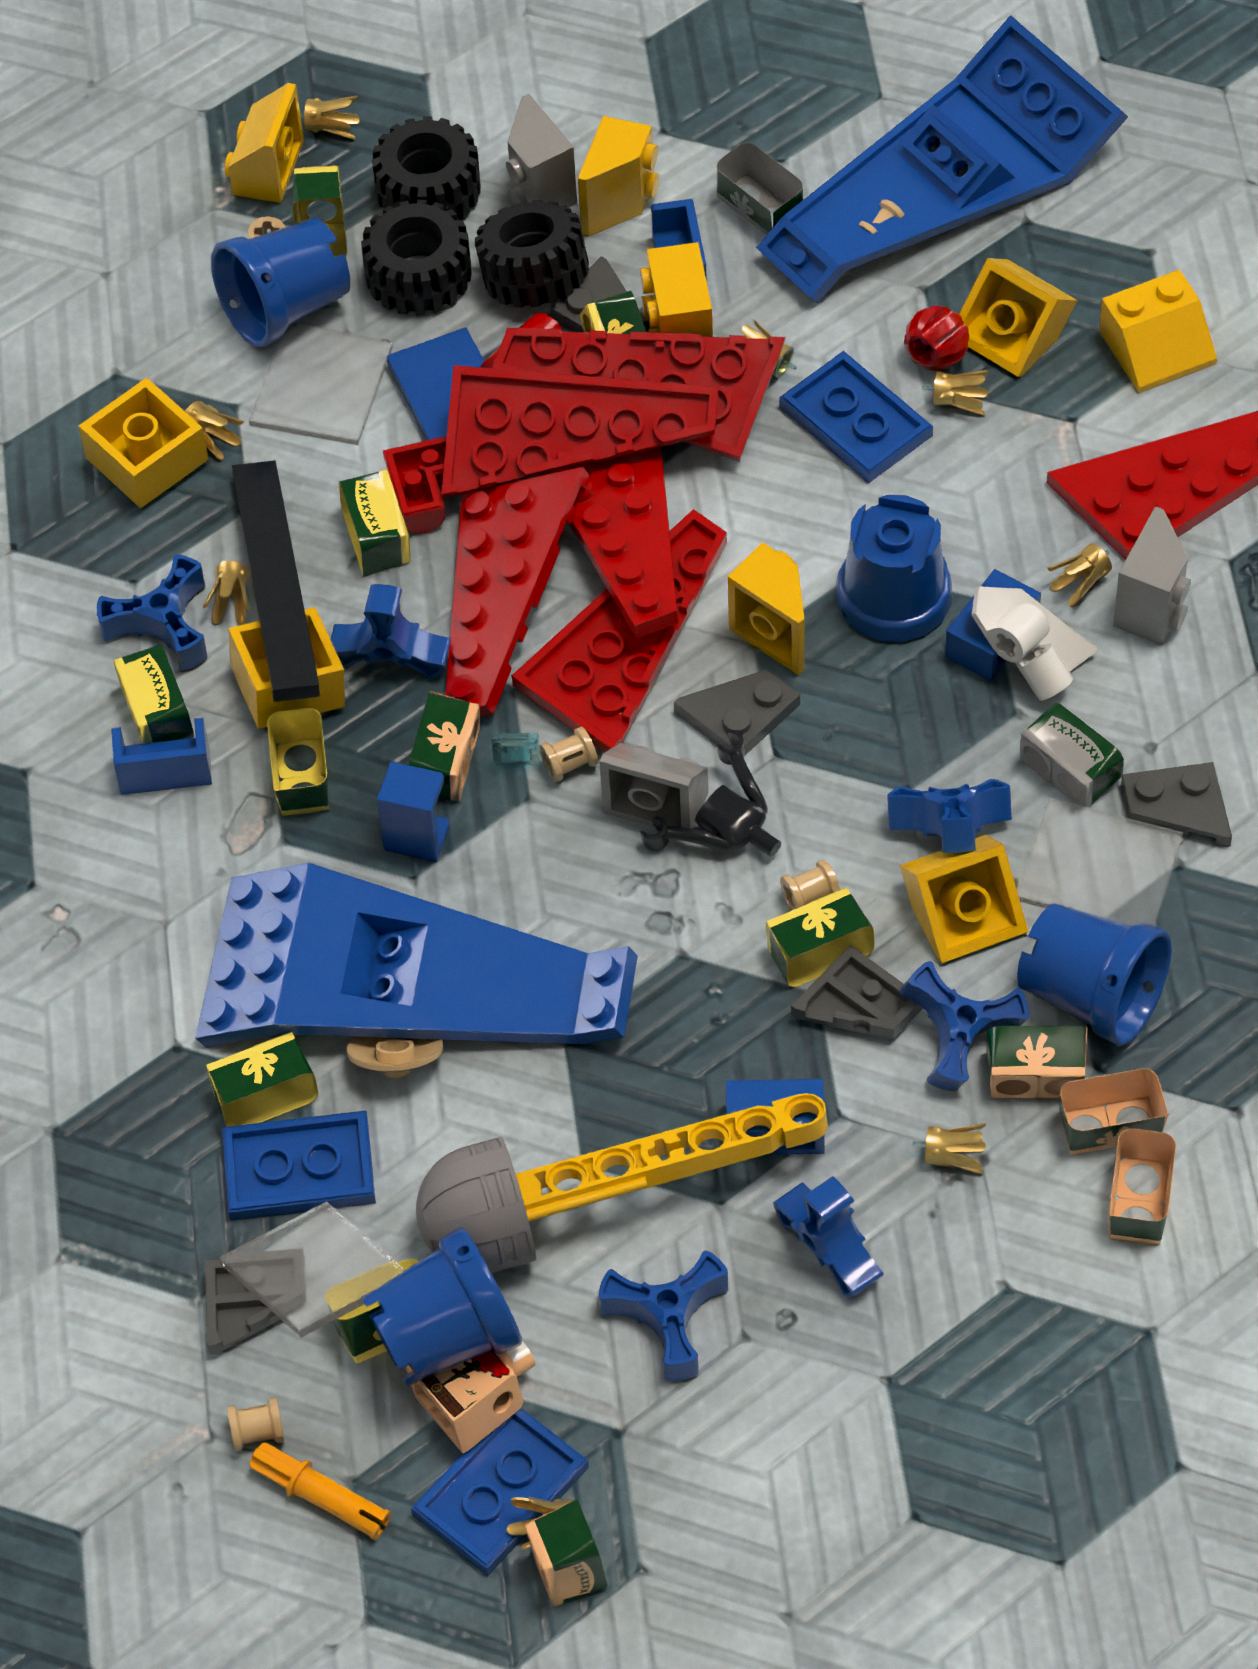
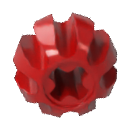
M933 305L918 311L907 324L904 336L905 349L909 352L911 360L915 364H920L926 370L941 371L957 365L967 352L969 329L958 312L954 313L946 306Z

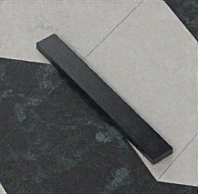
M276 460L232 465L233 481L273 702L320 697L318 676Z

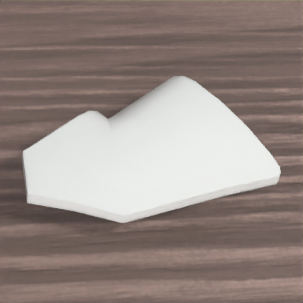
M982 586L975 588L972 617L995 652L1004 660L1016 664L1038 700L1049 699L1069 686L1074 679L1070 671L1097 652L1095 645L1065 624L1024 590Z

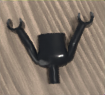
M731 730L728 732V738L732 744L736 745L735 748L726 749L720 744L716 746L719 759L727 765H732L748 799L741 797L726 785H721L705 801L696 814L695 823L705 830L667 826L663 817L654 816L652 817V824L656 830L661 832L657 835H649L645 831H640L642 843L647 849L651 851L661 850L667 846L669 839L700 844L726 854L738 851L748 842L770 857L778 852L782 842L761 828L766 820L768 807L744 760V739L739 731Z

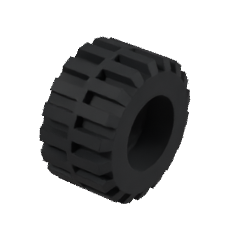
M423 116V120L415 121L414 118L405 120V124L402 126L395 124L390 127V134L383 133L378 139L379 145L374 146L372 152V165L379 207L384 209L391 205L393 208L399 207V202L408 200L409 204H416L417 200H427V205H433L437 202L444 205V211L452 209L457 213L458 217L465 218L470 214L469 207L476 206L478 194L481 193L477 146H474L473 137L470 133L465 134L462 126L459 124L451 126L448 119L440 118L439 121L432 120V116ZM425 172H435V173H432V174H425V175H421V174H420V173H425Z
M407 200L399 202V207L393 208L390 205L382 209V216L375 215L370 220L371 227H365L361 249L367 288L371 290V296L376 301L382 300V306L388 310L394 307L397 308L399 314L407 315L409 311L416 312V316L425 315V311L433 310L434 313L442 311L444 304L451 306L458 301L457 294L464 295L468 289L467 282L471 281L472 276L471 258L466 226L463 220H458L457 213L452 209L444 211V205L437 202L433 205H427V200H417L416 204H409ZM412 256H428L417 260L406 259Z
M542 200L516 203L512 207L498 210L496 215L489 216L485 220V224L481 225L477 230L475 247L485 289L488 290V294L493 299L498 298L501 304H513V307L523 308L524 306H531V308L540 307L541 304L545 303L552 304L557 302L559 298L572 294L573 288L580 287L584 283L583 277L588 276L589 261L579 217L576 213H572L571 208L566 205L559 206L558 202H542Z

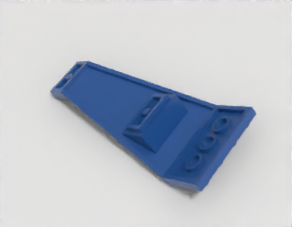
M1010 15L953 81L787 212L756 248L809 298L818 303L847 270L1072 182L1125 122L1128 116ZM940 141L939 148L931 152L932 145ZM968 166V171L959 177L960 169ZM882 200L892 201L905 214L901 218L893 216L881 223H872L882 209L879 205ZM861 221H865L872 225L877 232L871 234L858 224Z
M307 862L231 877L195 1039L203 1046L211 1047L291 1032L297 1035L587 1044L624 1038L638 955L629 946L586 953Z

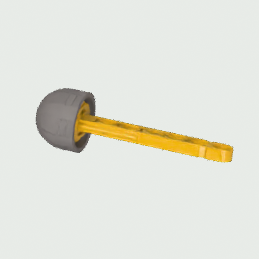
M797 1094L772 1101V1106H754L516 1174L502 1136L465 1146L442 1157L424 1177L416 1201L418 1228L424 1242L433 1253L439 1249V1241L455 1229L463 1227L477 1246L491 1273L536 1261V1252L529 1221L770 1154L783 1144H785L787 1149L821 1138L828 1128L825 1103L814 1094ZM804 1112L814 1113L818 1116L814 1121L804 1124L792 1120L796 1115ZM762 1125L770 1128V1131L763 1136L753 1137L746 1134V1131L753 1126ZM707 1139L723 1141V1144L714 1150H703L698 1147L701 1142ZM689 1148L690 1154L685 1155L684 1149ZM666 1155L668 1158L666 1160H661L660 1156ZM616 1165L629 1168L625 1174L618 1177H609L603 1174L608 1168ZM572 1178L581 1181L580 1185L572 1190L565 1191L556 1188L557 1184L565 1179ZM547 1187L548 1194L543 1195L542 1189Z

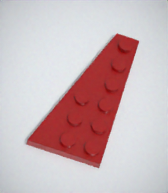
M507 328L492 368L719 387L715 434L684 442L740 462L786 337L770 336V339L746 338V336L742 335L704 337L700 336V334L631 332V334H615L590 330V333L562 332L561 329Z
M453 365L441 492L442 499L715 434L719 387Z
M1258 411L1047 472L1046 483L1126 560L1155 506L1164 509L1177 537H1179L1258 485Z
M661 447L570 468L584 467L590 479L586 489L579 490L573 504L577 511L569 526L636 639L679 624Z
M584 467L468 492L461 496L450 632L451 642L445 696L479 704L480 717L494 714L512 670L508 664L516 643H523L528 627L525 625L531 607L537 608L561 550L557 544L565 524H571L577 510L573 504L579 490H585L590 479Z
M694 509L670 530L679 624L636 639L606 588L511 675L513 687L573 731L583 727L591 738L593 745L603 753L619 743H623L727 544V532Z

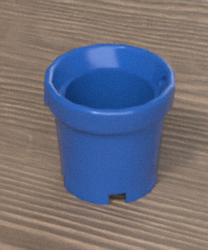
M314 217L251 239L237 237L216 243L211 253V274L216 293L233 327L245 341L253 346L264 347L272 344L283 337L288 327L330 303L337 301V299L342 298L343 295L350 291L351 277L347 260L344 254L334 257L328 244L338 240L323 221ZM230 300L236 301L237 308L230 306Z
M885 495L879 497L878 505L872 506L868 510H866V504L859 508L851 521L847 557L838 571L836 580L835 602L843 619L862 635L885 642H905L919 638L940 625L951 607L952 581L946 560L942 555L941 524L938 518L935 522L934 518L929 515V507L923 501L907 495Z
M1050 904L1040 914L1028 935L1036 939L1032 955L1023 951L1021 953L1017 972L1018 987L1091 1025L1092 1031L1112 1045L1120 1047L1130 1043L1147 1023L1163 991L1172 955L1170 935L1163 928L1146 923L1130 926L1061 904ZM1149 982L1154 986V990L1151 993L1146 991V985Z
M459 1227L439 1241V1249L379 1288L361 1297L366 1307L375 1302L380 1307L379 1310L370 1314L369 1317L394 1365H397L399 1370L408 1365L412 1368V1372L401 1377L407 1388L431 1375L491 1350L496 1354H501L522 1345V1336L515 1319L481 1253L463 1227Z

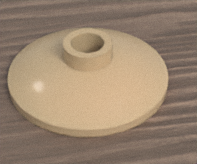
M356 1036L347 1045V1056L352 1063L365 1069L380 1071L384 1076L390 1078L407 1076L412 1069L437 1059L443 1051L442 1039Z

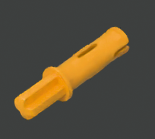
M268 1443L259 1445L252 1454L249 1464L251 1469L286 1488V1495L289 1497L298 1496L370 1536L374 1541L378 1540L384 1531L380 1529V1525L364 1516L387 1527L391 1519V1511L381 1508L314 1470L311 1461L305 1459L300 1462Z

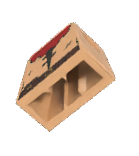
M522 1341V1345L501 1354H496L491 1350L431 1375L411 1386L415 1398L464 1454L521 1409L524 1401L517 1377L535 1367V1360L528 1347ZM410 1365L406 1366L407 1373L413 1371Z

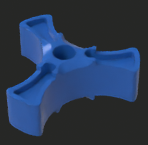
M174 555L169 575L166 579H162L160 586L150 593L140 597L133 595L132 599H113L100 596L97 601V617L103 640L109 641L127 634H138V637L144 634L164 641L168 648L174 651L181 671L191 669L203 662L208 656L204 635L192 629L182 618L188 601L194 594L205 587L201 563L184 555Z
M372 584L364 610V622L334 624L330 640L344 669H348L353 664L361 661L370 664L373 660H388L395 662L400 668L407 665L432 680L444 671L451 639L426 632L419 628V623L409 622L402 615L399 604L402 593L401 588L384 584Z
M989 779L982 784L970 788L968 784H964L959 788L953 789L929 787L928 791H920L900 786L893 789L887 795L889 830L923 831L924 836H941L943 853L976 850L975 832H980L981 826L1012 820L1010 785L996 779Z
M931 961L922 964L902 985L899 992L901 996L919 1004L928 1013V1018L933 1020L937 1028L940 1041L938 1048L939 1057L934 1069L927 1077V1082L943 1090L957 1091L969 1079L967 1053L974 1036L996 1026H1022L1029 1019L1028 1004L1023 992L1019 988L1014 989L1008 995L997 1000H971L957 994L955 989L951 990L942 981Z
M834 1176L812 1191L802 1182L773 1202L776 1214L785 1229L796 1232L798 1234L796 1235L797 1240L803 1241L812 1250L820 1266L826 1265L829 1268L842 1294L847 1298H852L884 1275L862 1244L866 1239L857 1229L851 1216L854 1209L850 1205L854 1202V1199Z
M706 1250L702 1252L699 1260L684 1276L681 1274L676 1280L665 1284L649 1285L646 1282H643V1284L635 1283L622 1277L615 1270L610 1269L604 1275L599 1288L601 1316H627L637 1319L638 1323L648 1325L659 1336L665 1348L663 1359L665 1380L680 1381L692 1378L699 1373L698 1353L689 1343L685 1333L687 1323L691 1315L697 1311V1308L703 1302L715 1295L728 1291V1270L718 1257Z

